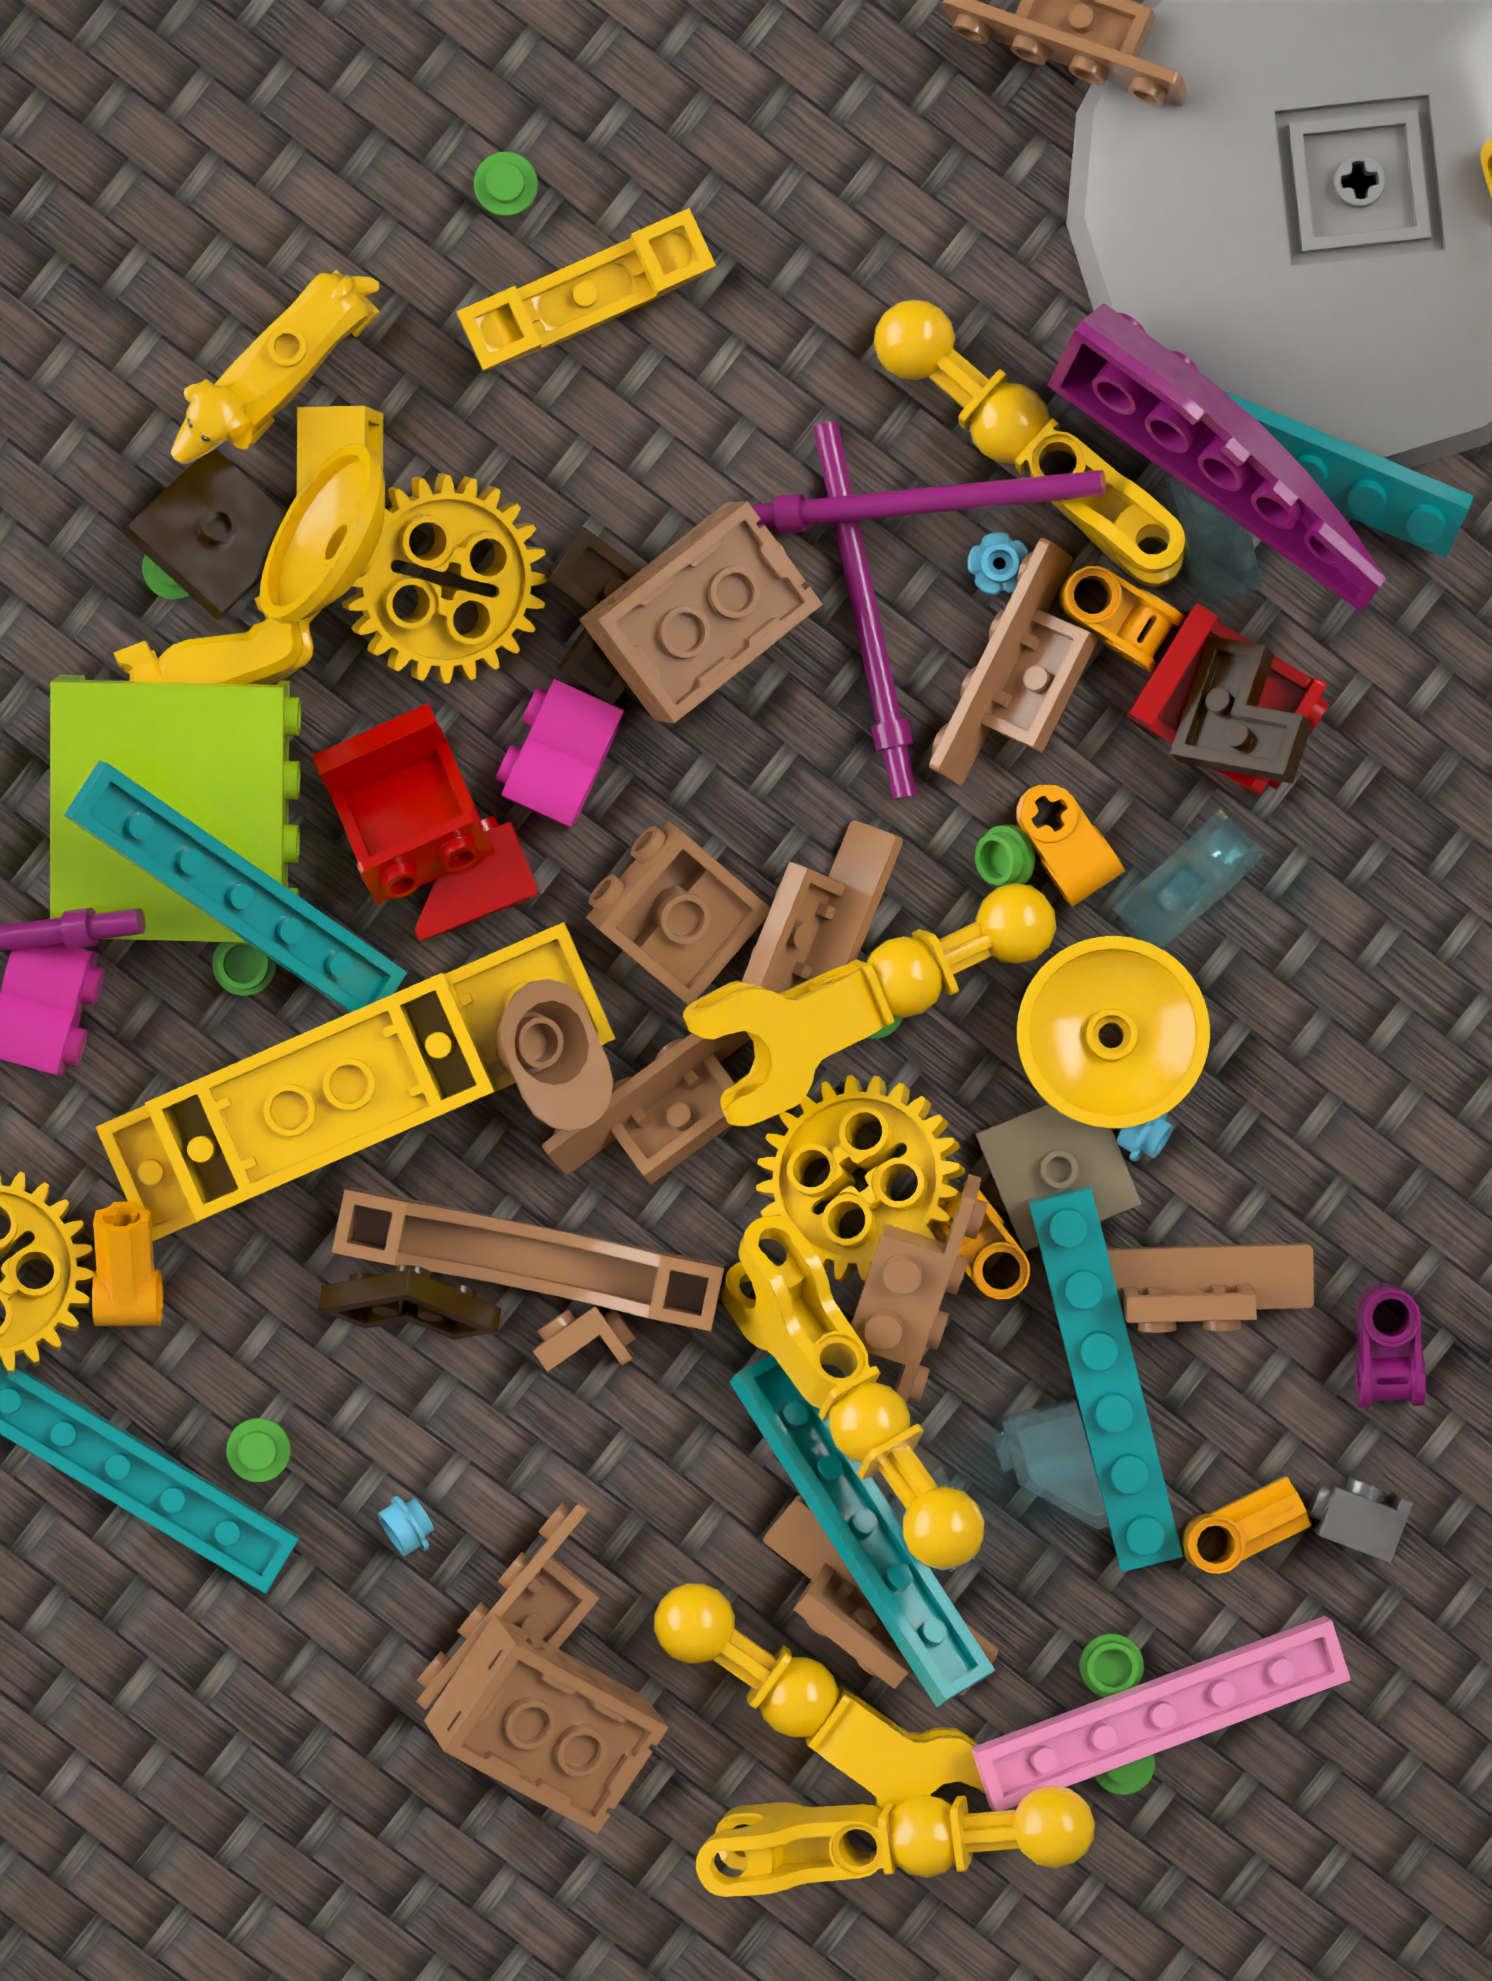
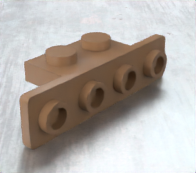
M943 0L942 2L950 23L953 25V30L969 41L987 44L990 38L1011 46L1010 49L1014 54L1028 62L1044 65L1047 59L1069 66V71L1074 76L1090 84L1104 85L1105 80L1128 87L1127 91L1130 95L1153 106H1162L1164 101L1183 106L1188 95L1182 75L1179 72L1138 58L1156 18L1153 9L1130 0H1021L1016 13L1013 14L976 0Z
M1041 538L1034 551L1030 552L1023 559L1017 574V586L1006 608L995 616L990 626L989 643L978 665L973 667L964 678L960 691L961 699L950 722L939 730L933 742V756L930 760L929 768L958 785L964 783L990 730L1043 753L1099 639L1085 629L1048 614L1072 564L1073 558L1054 542L1045 538Z
M853 820L848 826L828 877L789 861L781 884L776 890L773 904L757 944L753 948L751 959L742 981L754 983L765 989L780 993L829 970L856 960L902 847L903 839L892 833Z
M745 1031L724 1035L714 1040L703 1039L691 1033L684 1039H677L668 1043L657 1054L656 1060L635 1076L623 1078L613 1084L611 1101L599 1120L586 1129L570 1132L556 1129L553 1137L547 1140L542 1145V1148L563 1173L568 1175L617 1139L645 1179L650 1184H653L731 1126L727 1123L722 1111L720 1098L724 1090L733 1086L735 1082L720 1062L751 1040V1038Z
M968 1175L945 1243L884 1224L851 1322V1327L864 1344L867 1353L903 1364L894 1391L905 1400V1403L908 1401L918 1405L930 1371V1368L920 1365L926 1347L938 1350L949 1313L939 1310L945 1292L957 1295L968 1262V1258L958 1255L963 1238L966 1236L976 1240L988 1202L977 1199L981 1178L974 1175Z
M1308 1243L1107 1248L1122 1313L1127 1323H1138V1331L1165 1333L1176 1331L1177 1322L1202 1321V1329L1208 1331H1233L1241 1329V1320H1257L1256 1309L1311 1308L1314 1304L1313 1248Z
M801 1495L796 1496L763 1538L766 1545L811 1579L793 1610L806 1620L812 1630L821 1636L829 1637L852 1655L863 1670L870 1675L880 1677L895 1689L910 1672V1665ZM967 1625L992 1664L998 1655V1649ZM969 1689L959 1695H964Z
M583 1499L580 1500L573 1510L563 1502L538 1531L548 1541L532 1560L523 1552L520 1553L497 1581L507 1589L492 1609L481 1601L457 1630L459 1634L467 1639L451 1659L440 1651L416 1680L426 1689L417 1699V1704L425 1710L454 1676L494 1614L559 1649L601 1597L552 1556L592 1506Z

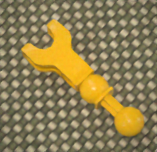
M912 299L900 302L882 315L875 328L873 343L877 358L887 371L902 379L920 380L927 377L964 408L958 416L959 425L965 430L970 428L973 442L982 454L996 462L1015 464V470L1021 475L1028 470L1031 477L1045 476L1040 469V463L1044 456L1057 450L1065 451L1075 459L1076 468L1073 473L1103 470L1106 478L1105 496L1050 502L1077 525L1111 561L1136 582L1147 587H1159L1169 583L1177 576L1182 567L1185 546V533L1179 521L1150 494L1118 473L1078 438L1068 432L1059 431V423L1055 419L1050 418L1047 404L1037 392L1022 384L1008 383L1007 374L1001 369L990 380L954 349L955 334L951 321L942 309L928 301ZM1146 538H1155L1164 544L1167 549L1159 554H1146L1141 551L1138 544Z
M1014 883L996 888L982 901L976 916V922L941 939H938L933 933L919 929L912 932L913 938L903 936L884 941L870 953L866 963L858 959L853 960L846 965L829 970L780 993L765 989L754 983L734 981L692 1002L685 1008L683 1018L689 1032L703 1039L714 1040L724 1035L745 1031L753 1041L755 1059L750 1072L736 1084L724 1090L720 1098L721 1108L727 1123L735 1126H750L794 1108L802 1102L813 1083L815 1069L821 1060L869 1037L881 1028L895 1023L893 1017L906 1018L924 1013L938 1000L941 992L950 996L959 992L954 974L991 956L1000 962L1011 964L1035 960L1050 947L1057 929L1055 912L1043 893L1031 885Z
M773 1215L756 1219L748 1226L740 1242L738 1254L741 1262L732 1266L723 1280L721 1298L724 1306L747 1340L759 1349L766 1350L772 1354L801 1395L812 1406L820 1409L818 1415L821 1420L826 1421L830 1419V1433L835 1447L850 1460L862 1463L857 1472L861 1481L879 1472L882 1473L907 1509L903 1517V1538L909 1553L924 1566L940 1570L964 1565L979 1552L984 1539V1519L978 1504L964 1491L946 1486L938 1487L913 1452L924 1432L920 1424L910 1427V1414L905 1400L890 1386L876 1383L881 1372L877 1366L870 1368L868 1365V1353L864 1344L834 1301L821 1259L798 1227L783 1216ZM761 1239H773L784 1247L786 1260L781 1266H776L761 1251L758 1245ZM751 1281L756 1300L747 1298L741 1292L739 1285L743 1282ZM832 1364L838 1367L844 1373L845 1378H835L823 1370L821 1365Z
M687 1583L672 1589L660 1601L654 1615V1632L659 1645L670 1657L685 1664H702L713 1660L749 1685L751 1689L746 1696L748 1704L754 1709L759 1706L763 1719L775 1731L788 1737H805L808 1747L876 1796V1807L883 1810L886 1804L895 1803L897 1807L907 1799L921 1795L930 1796L943 1784L959 1781L985 1793L971 1751V1747L979 1744L957 1728L946 1727L932 1728L921 1733L909 1732L843 1686H840L838 1689L834 1676L823 1664L808 1657H792L790 1649L785 1645H782L774 1656L735 1629V1615L730 1602L719 1590L706 1584Z
M1054 1785L1033 1790L1020 1801L1016 1810L968 1813L966 1796H957L951 1805L942 1798L921 1795L907 1799L897 1807L895 1803L886 1804L883 1810L874 1805L866 1804L806 1807L795 1803L774 1802L742 1805L729 1810L717 1825L715 1833L701 1847L696 1858V1871L701 1883L710 1893L723 1897L770 1894L807 1883L858 1879L870 1876L880 1868L884 1869L885 1875L894 1874L896 1868L899 1867L910 1875L925 1878L946 1873L955 1865L957 1872L967 1871L973 1859V1852L1020 1849L1024 1855L1037 1865L1057 1869L1075 1863L1087 1853L1094 1840L1095 1822L1090 1807L1082 1797L1070 1788ZM737 1825H750L747 1827L734 1829ZM853 1829H861L870 1833L875 1839L877 1850L864 1853L854 1849L849 1843L847 1832ZM719 1853L722 1861L729 1868L744 1872L735 1877L724 1875L718 1871L714 1863L716 1854Z

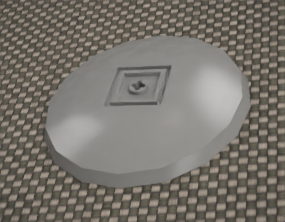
M1144 0L1141 4L1152 8L1156 18L1138 58L1179 72L1182 75L1188 95L1183 106L1164 101L1162 106H1153L1130 95L1127 91L1128 87L1105 80L1104 85L1091 84L1076 112L1066 225L1093 311L1104 303L1117 313H1124L1133 317L1142 325L1146 334L1168 350L1178 351L1186 355L1194 362L1198 371L1209 378L1220 389L1409 469L1490 443L1492 441V199L1482 169L1480 152L1486 141L1492 138V0ZM1354 165L1362 166L1365 176H1375L1376 185L1370 186L1367 189L1365 199H1356L1354 190L1343 188L1341 184V179L1349 177Z

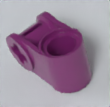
M1380 1283L1372 1285L1362 1293L1356 1308L1357 1351L1355 1355V1389L1358 1407L1369 1408L1372 1401L1410 1400L1413 1406H1424L1426 1374L1422 1352L1419 1306L1408 1293L1394 1284ZM1383 1300H1400L1404 1308L1401 1323L1388 1331L1376 1329L1372 1319L1376 1306ZM1380 1378H1399V1379H1380Z

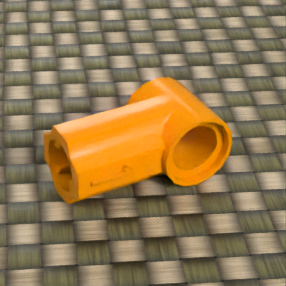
M113 1202L109 1207L96 1210L93 1220L94 1251L96 1253L97 1266L94 1272L92 1287L94 1325L160 1326L163 1312V1281L161 1270H154L150 1210L139 1207L136 1202Z
M1283 1476L1211 1513H1204L1192 1518L1186 1523L1181 1532L1180 1546L1184 1557L1190 1564L1208 1573L1221 1574L1231 1571L1240 1561L1312 1525L1298 1492L1291 1484L1289 1478ZM1220 1526L1227 1535V1549L1220 1558L1206 1561L1198 1552V1537L1207 1527Z

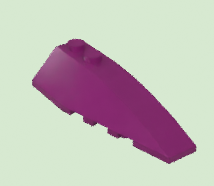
M1103 303L1080 322L1074 330L1047 386L1362 612L1385 581V575L1330 499L1307 471L1260 422L1209 378L1200 373L1190 358L1178 351L1168 350L1146 334L1142 325L1133 317L1124 313H1117Z

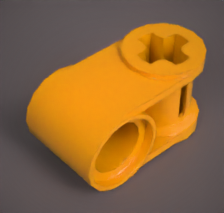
M1086 566L1070 574L1062 583L1059 591L1060 608L1071 622L1091 632L1112 651L1148 672H1152L1155 668L1156 662L1153 657L1173 626H1181L1185 619L1182 613L1165 601L1141 588H1136L1110 570L1100 566ZM1082 579L1098 581L1106 592L1104 608L1097 614H1089L1082 611L1074 600L1075 587ZM1149 618H1151V623L1149 624L1148 628L1144 632L1139 642H1137L1138 636L1140 635L1144 626L1148 622Z
M1037 785L1028 789L1020 797L1016 806V819L1019 827L1029 837L1033 848L1041 858L1040 862L1072 908L1125 872L1121 862L1106 839L1090 823L1074 797L1066 789L1056 785ZM1039 797L1046 802H1060L1062 809L1055 814L1056 820L1059 823L1055 829L1046 824L1037 826L1033 824L1031 818L1039 812L1035 804Z
M964 1181V1182L962 1183L963 1189H964V1186H965L966 1181ZM979 1190L977 1199L988 1202L976 1240L964 1236L958 1255L968 1258L965 1272L985 1295L998 1300L1010 1299L1020 1294L1027 1286L1030 1277V1263L1025 1253L1003 1226L1004 1221ZM959 1201L948 1202L944 1205L943 1210L951 1215L952 1218H954ZM936 1223L932 1231L937 1235L940 1242L945 1243L949 1233V1226ZM996 1252L1011 1254L1019 1265L1017 1280L1006 1289L991 1287L983 1277L982 1268L985 1260Z

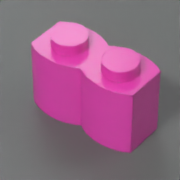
M556 679L553 680L548 691L537 687L522 719V722L532 726L522 749L513 745L509 747L495 779L505 784L501 794L502 798L569 829H573L625 715L624 710Z
M63 943L11 950L0 993L1 1060L59 1076L65 1075L68 1065L78 1066L87 1040V1030L79 1028L81 1015L86 1003L96 1004L105 976V969L96 966L98 953L81 948L69 949Z

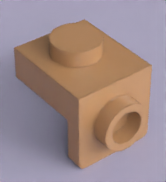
M594 1305L577 1318H574L569 1309L545 1324L537 1331L544 1341L533 1350V1353L548 1372L600 1335L623 1366L634 1357L628 1345L636 1340V1337L617 1310L612 1309L605 1314L600 1306Z

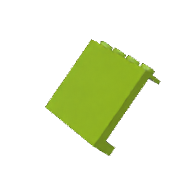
M59 675L50 682V919L62 918L64 911L93 908L96 913L140 908L144 913L146 921L144 934L104 939L247 943L63 815L98 761L106 762L288 888V863H298L300 852L299 825L289 824V799H299L301 779L300 762L289 761V736H299L301 728L300 697H290V681L280 680L276 685L85 680V675ZM288 888L299 896L298 888Z

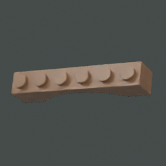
M356 1187L344 1189L331 1252L393 1266H419L431 1272L526 1289L707 1331L712 1329L725 1264Z

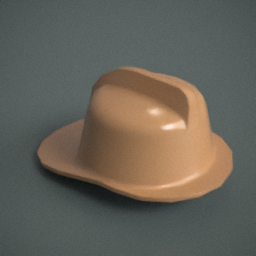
M551 979L529 982L514 993L504 1009L503 1018L498 1025L495 1037L497 1057L503 1069L515 1079L524 1101L534 1116L551 1128L567 1132L586 1129L603 1116L611 1101L613 1078L609 1061L594 1029L590 1014L578 993L566 983Z

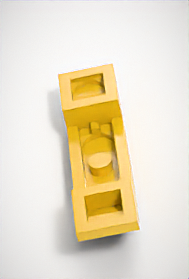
M688 208L632 233L630 239L518 289H516V286L510 287L457 311L456 314L484 372L554 346L635 310L715 269L716 264L691 210Z

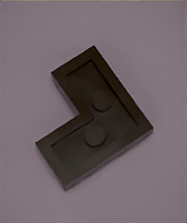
M580 526L546 573L544 579L589 612L641 569L587 528ZM584 628L556 667L598 699L611 705L615 703L627 686V683L586 628Z
M1208 636L1169 754L1179 763L1293 784L1312 723L1302 714L1258 707L1274 658V654L1265 645Z
M398 1265L393 1268V1273L383 1275L354 1273L350 1275L349 1281L322 1285L318 1307L319 1311L364 1329L409 1321L453 1340L498 1333L501 1308L477 1298V1291L464 1285L440 1283L431 1279L432 1273L428 1269L414 1265Z

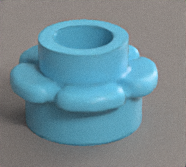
M993 532L985 535L982 538V543L971 549L967 560L968 570L975 575V585L983 592L991 595H998L1001 591L1012 593L1017 586L1019 567L1023 559L1029 554V551L1022 541L1011 540L1007 533ZM996 558L1004 559L1006 565L1003 569L997 570L993 566V561Z
M1168 1112L1146 1124L1121 1129L1117 1138V1144L1131 1152L1130 1160L1136 1162L1140 1160L1142 1154L1155 1158L1161 1152L1173 1130V1125L1165 1121Z
M393 1497L390 1500L391 1505L378 1513V1518L386 1534L403 1556H407L419 1547L425 1552L429 1548V1543L425 1536L434 1531L428 1515L415 1498L405 1503L400 1497Z

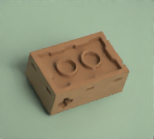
M748 501L724 503L579 619L654 721L676 723L823 605L810 586H801L806 581L786 555L782 545L775 540L765 525L756 524L761 519Z
M494 1614L424 1719V1722L445 1753L597 1834L610 1816L607 1809H615L653 1751L649 1746L651 1744L657 1746L669 1728L643 1695Z

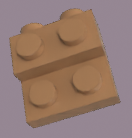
M668 821L661 830L656 826H652L637 838L630 851L631 856L635 860L620 878H617L615 875H609L596 886L589 898V904L593 907V910L586 918L689 1005L697 1000L762 924L771 908L683 831Z

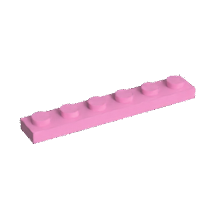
M1322 1616L971 1747V1751L989 1807L993 1811H1003L1019 1805L1020 1801L1033 1790L1049 1785L1059 1787L1073 1785L1351 1679L1333 1622L1326 1616Z

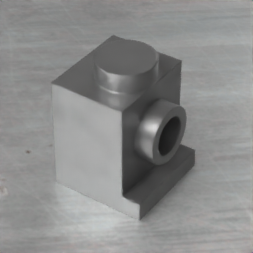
M1349 1477L1346 1487L1320 1480L1312 1495L1307 1515L1315 1518L1312 1530L1318 1536L1391 1563L1413 1502L1393 1492L1389 1504L1382 1502L1385 1490L1353 1477Z

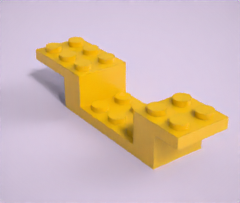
M563 922L451 972L440 973L147 1101L144 1106L98 1125L96 1129L128 1202H136L139 1207L150 1210L152 1241H155L516 1083L515 1079L503 1069L497 1057L495 1037L498 1025L503 1018L505 1007L514 993L529 982L551 979L566 983L581 996L590 1014L601 1045L616 1038L566 923Z

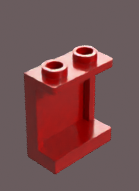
M1196 603L1188 612L1125 717L1172 745L1208 636L1249 643L1253 642L1218 622L1217 615ZM1274 655L1258 707L1304 715L1312 723L1310 735L1329 705L1328 701L1320 697L1328 683L1318 677H1309ZM1212 769L1255 796L1261 794L1266 785L1277 790L1282 783L1280 781Z
M429 703L312 755L318 773L332 797L358 861L357 868L360 876L377 905L393 898L408 896L419 886L450 872L465 870L475 864L477 860L495 852L448 740Z

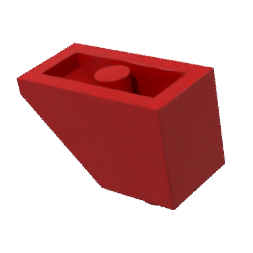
M495 816L481 820L495 852L477 860L475 864L465 870L450 872L435 880L415 927L419 941H427L542 895L513 823L508 822L499 826Z

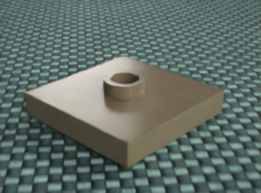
M1046 1104L975 1133L1023 1252L1039 1246L1028 1200L1090 1185L1100 1221L1142 1204L1112 1129L1081 1124L1069 1119L1049 1104Z

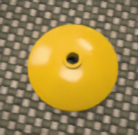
M352 443L340 448L317 468L294 499L274 537L263 569L260 602L264 613L270 618L283 624L309 618L340 598L359 577L365 576L373 567L380 550L378 540L382 532L385 516V477L376 452L359 443Z
M1096 937L1078 942L1060 951L1034 976L1025 992L1018 1013V1052L1024 1071L1032 1086L1051 1107L1062 1115L1081 1124L1097 1128L1123 1129L1135 1127L1153 1121L1169 1112L1186 1097L1195 1085L1203 1070L1209 1050L1210 1023L1208 1011L1202 993L1193 977L1179 961L1166 951L1148 942L1130 937ZM1107 1025L1117 1027L1122 1033V1043L1115 1048H1107L1102 1045L1098 1036L1099 1030Z

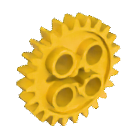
M438 473L434 491H431L424 478L413 477L411 497H408L399 488L392 486L388 489L393 507L388 510L385 508L383 528L378 540L380 545L378 557L371 570L365 576L359 577L352 585L356 587L357 594L343 601L342 606L350 611H362L364 614L351 627L354 633L359 635L376 633L367 648L370 653L378 656L392 648L388 659V667L399 672L411 659V677L424 681L433 665L437 680L445 684L450 683L454 666H457L463 677L473 680L476 679V660L480 659L481 662L491 669L496 670L500 668L495 650L502 647L517 654L520 649L512 636L515 629L532 633L536 629L523 615L526 608L539 609L545 606V602L530 594L531 586L548 582L544 579V574L532 571L530 565L546 555L545 550L538 547L525 546L524 542L532 536L536 527L527 522L517 525L512 524L521 509L517 503L508 502L498 509L496 508L501 490L488 486L477 498V479L464 476L455 492L451 475ZM428 522L435 534L434 544L426 554L415 556L409 546L410 534L417 525ZM487 538L491 541L495 550L494 560L486 570L475 572L470 563V552L478 541ZM394 560H401L440 572L447 570L466 579L494 585L497 592L493 597H488L448 585H442L441 587L422 578L393 572L391 570V563ZM413 585L418 594V605L411 615L398 618L392 607L393 598L400 588ZM473 601L478 610V620L469 632L459 634L453 624L454 613L462 603Z
M849 1075L845 1082L844 1094H839L831 1084L825 1081L822 1082L821 1086L823 1101L816 1104L809 1097L805 1096L800 1103L804 1113L799 1118L787 1112L779 1114L789 1130L785 1136L767 1133L765 1139L777 1148L778 1152L776 1157L758 1159L757 1164L773 1173V1179L756 1185V1191L760 1194L775 1198V1202L769 1204L761 1211L762 1217L777 1215L793 1222L821 1259L825 1271L827 1272L834 1263L835 1279L845 1284L851 1278L854 1267L858 1268L859 1275L865 1282L884 1224L940 1241L932 1229L936 1223L951 1226L953 1218L943 1210L945 1202H958L962 1195L955 1188L948 1186V1180L965 1174V1168L960 1164L946 1161V1157L952 1155L960 1148L959 1143L954 1138H937L949 1124L946 1119L941 1115H936L924 1120L931 1107V1103L920 1096L907 1106L910 1090L904 1084L899 1082L890 1094L886 1096L885 1081L879 1076H873L867 1091L863 1092L860 1082L853 1075ZM870 1121L880 1122L882 1135L879 1142L868 1150L857 1149L855 1137L861 1126ZM898 1146H907V1151L904 1155L888 1160L895 1153ZM827 1158L830 1163L828 1178L817 1187H806L804 1173L807 1166L816 1159ZM860 1167L867 1172L865 1179L869 1184L861 1192L853 1187L856 1181L852 1175ZM904 1172L916 1173L918 1186L915 1193L904 1201H893L891 1197L893 1180ZM832 1199L825 1207L823 1213L819 1215L814 1213L816 1205L822 1201ZM853 1209H862L865 1214L863 1230L851 1239H842L839 1234L841 1218Z
M19 1172L10 1187L2 1185L0 1176V1214L6 1217L11 1224L9 1233L0 1240V1260L24 1234L32 1233L35 1237L30 1245L11 1256L1 1266L3 1281L0 1282V1306L4 1309L6 1317L0 1326V1359L9 1375L15 1374V1356L24 1354L35 1367L38 1366L40 1360L37 1346L42 1342L56 1351L62 1349L61 1341L55 1330L59 1326L71 1331L78 1330L79 1322L69 1312L70 1307L89 1308L90 1298L76 1290V1285L91 1283L94 1277V1271L77 1267L78 1262L86 1260L93 1255L92 1245L73 1244L72 1242L84 1231L82 1220L63 1224L62 1219L70 1208L69 1202L64 1199L50 1207L45 1204L49 1194V1185L45 1182L37 1187L32 1194L25 1192L26 1182L25 1173ZM39 1259L51 1265L54 1275L48 1285L39 1289H31L20 1283L17 1278L18 1271L29 1260Z

